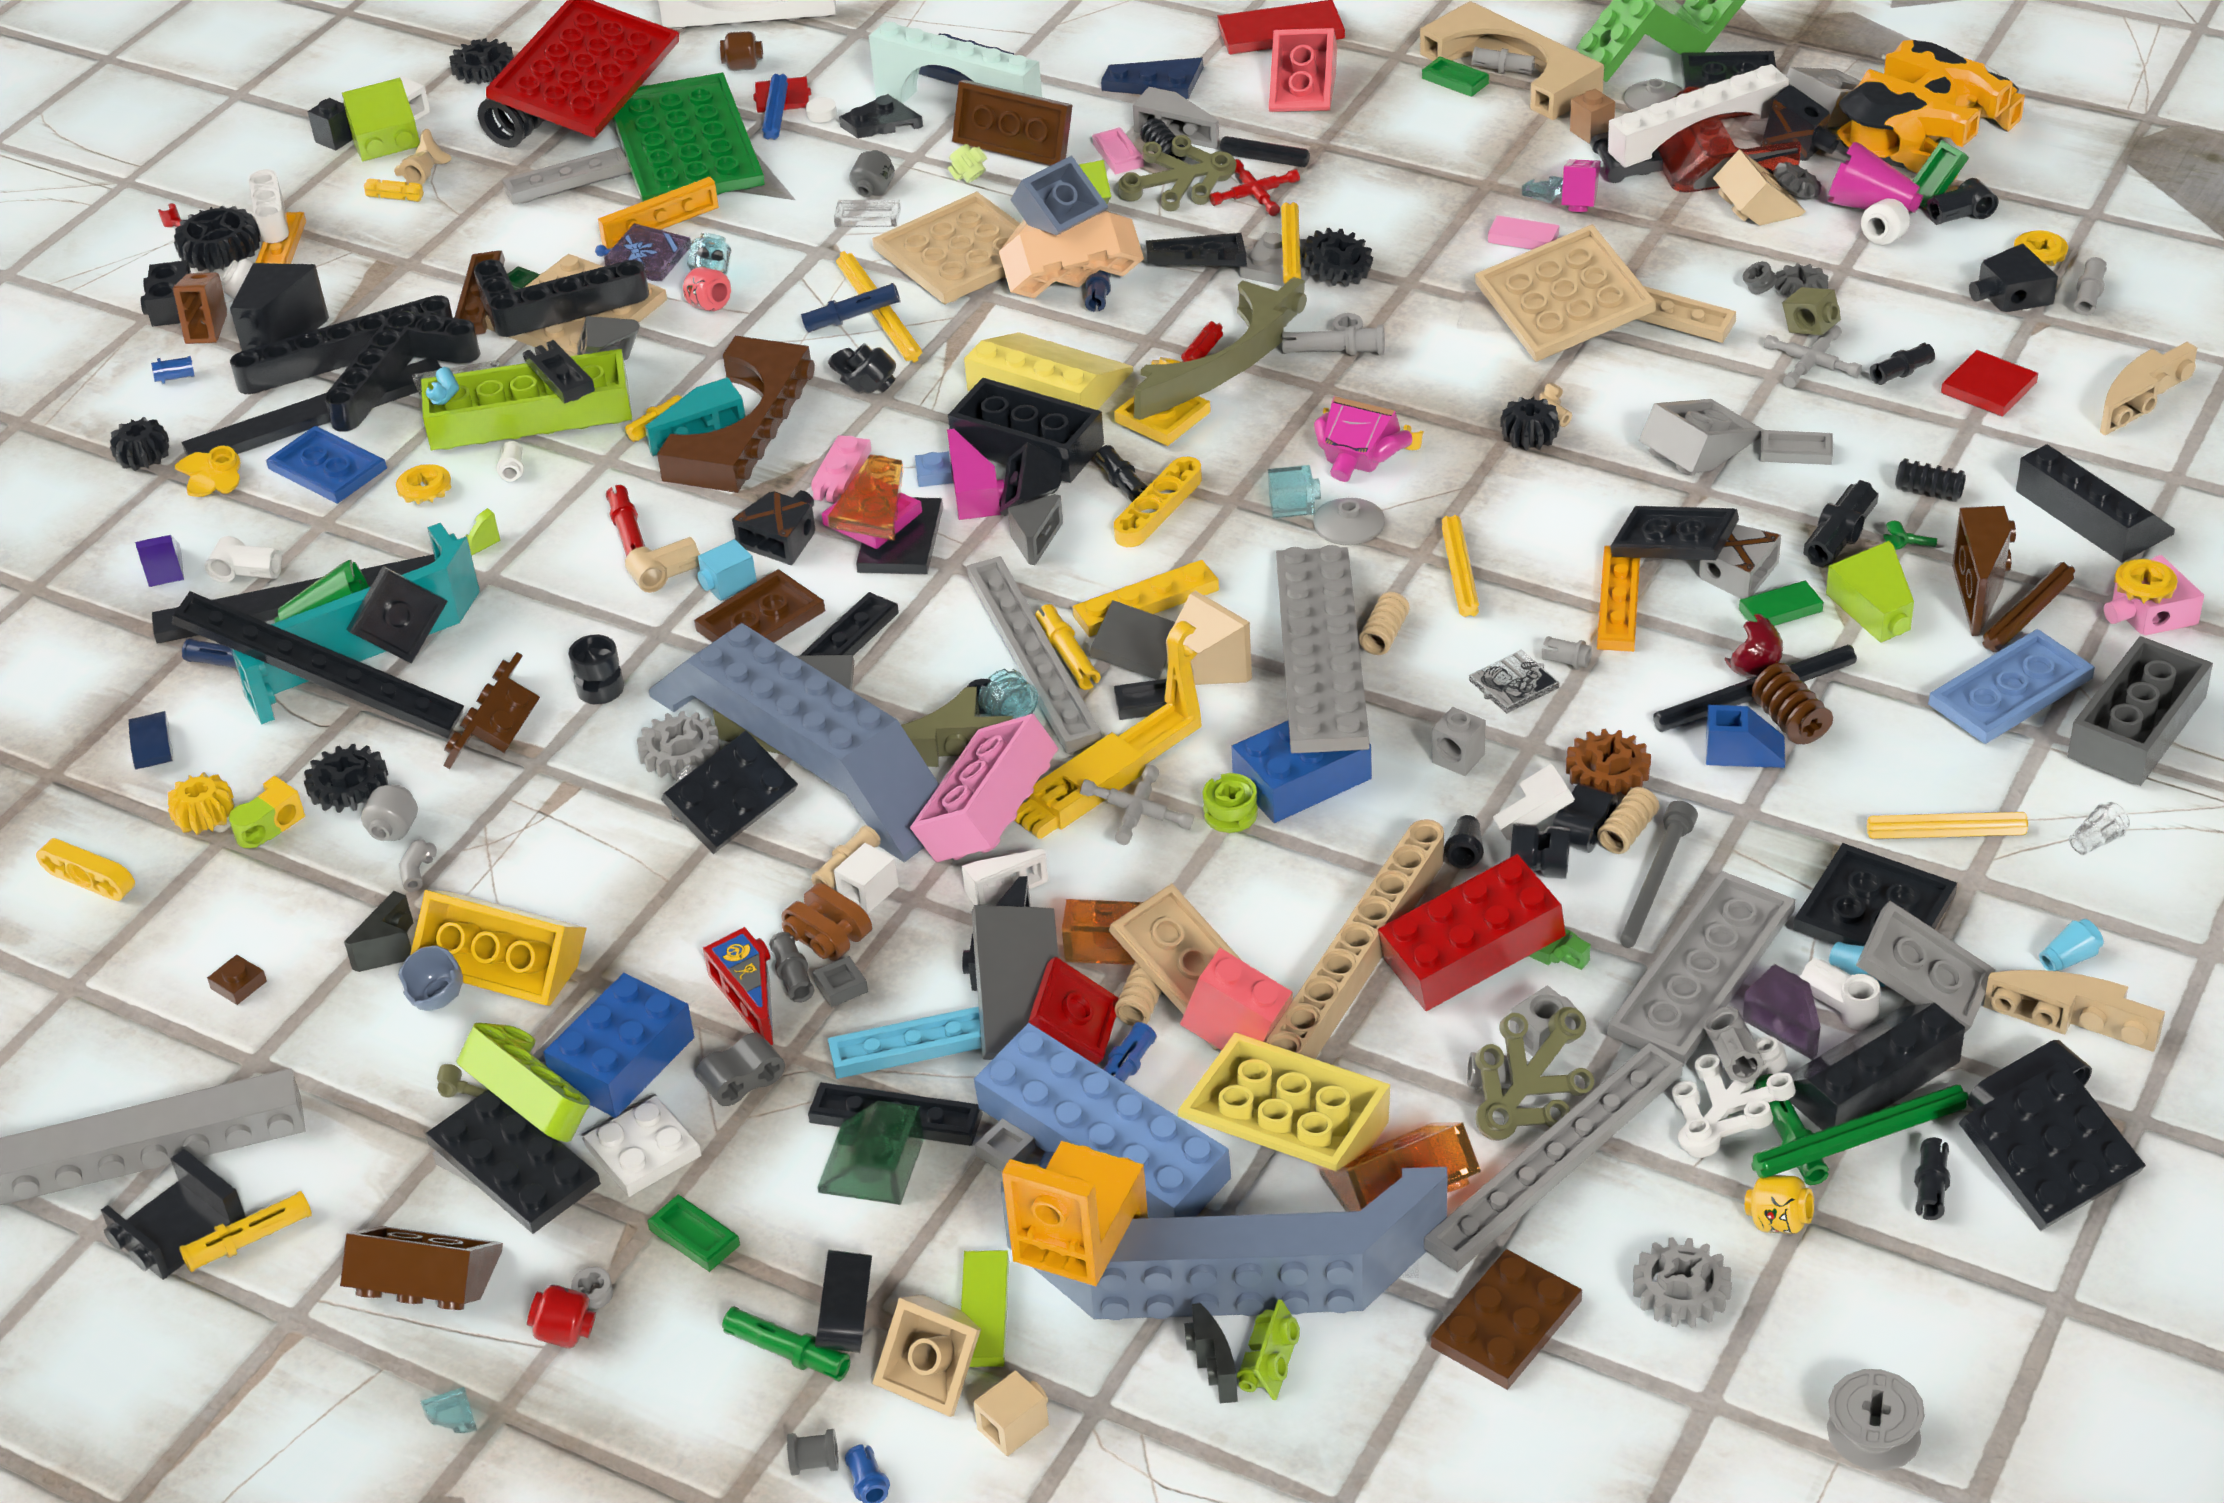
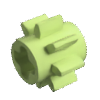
M965 144L950 155L949 159L952 161V165L948 170L956 181L964 178L967 183H970L986 171L982 162L988 158L980 147H973L971 149L968 144Z

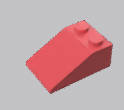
M1334 28L1274 30L1269 112L1330 110L1337 66V43Z

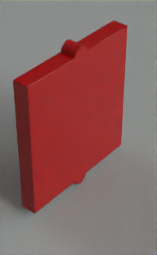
M807 76L787 78L788 87L784 110L806 108L809 96L811 95ZM771 80L755 82L756 93L753 94V99L757 105V113L766 111Z

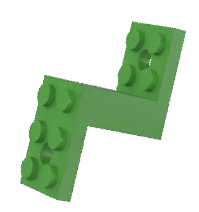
M1613 0L1603 10L1599 19L1588 33L1582 37L1576 49L1579 53L1604 64L1603 81L1608 82L1645 34L1680 55L1681 53L1705 52L1746 0H1686L1683 5L1674 0Z

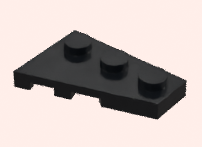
M1242 232L1146 240L1148 264L1156 266L1174 264L1247 267V255Z

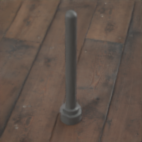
M1685 801L1671 802L1663 816L1666 832L1620 937L1621 944L1626 948H1631L1636 944L1679 840L1693 830L1697 821V810Z

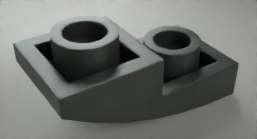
M1201 1303L1192 1304L1193 1322L1184 1323L1187 1351L1196 1350L1197 1368H1207L1209 1386L1218 1385L1220 1404L1238 1402L1236 1370L1228 1341L1211 1313Z

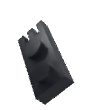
M554 340L546 343L548 351L543 345L535 347L536 356L531 350L522 353L527 365L564 403L578 400L582 396L595 391L593 379Z

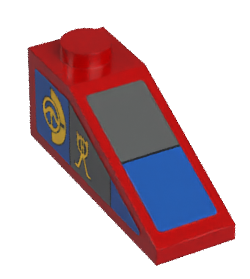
M743 927L703 947L708 975L753 1032L763 1035L769 1044L773 1045L771 988L767 961L771 959L770 953L761 938L755 939L747 928Z

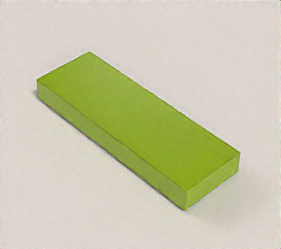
M1008 1250L964 1251L961 1311L981 1329L969 1367L1005 1366L1009 1278Z

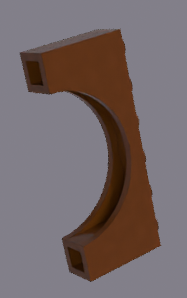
M735 335L723 353L726 377L732 383L743 385L755 391L762 399L757 407L745 418L723 429L691 435L670 434L657 453L662 481L738 493L745 481L750 479L752 470L758 460L763 458L765 449L771 439L776 437L779 426L784 419L788 418L794 402L801 397L804 386L808 380L813 378L815 363L811 360L809 346Z

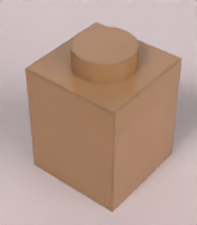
M1597 89L1588 90L1584 94L1571 99L1570 132L1589 144L1593 136L1609 132V120L1615 118L1614 100Z

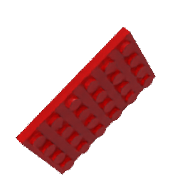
M567 0L486 87V98L596 138L678 44L680 32L593 0Z

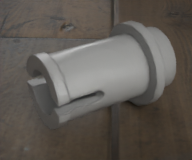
M1551 636L1545 638L1543 645L1558 649V651L1542 648L1543 660L1571 664L1576 670H1579L1581 667H1588L1592 656V646L1586 645L1584 640H1579L1578 643L1552 638Z

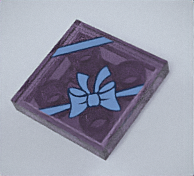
M634 223L604 257L605 266L627 260H638L645 266L647 279L663 281L691 248V238Z

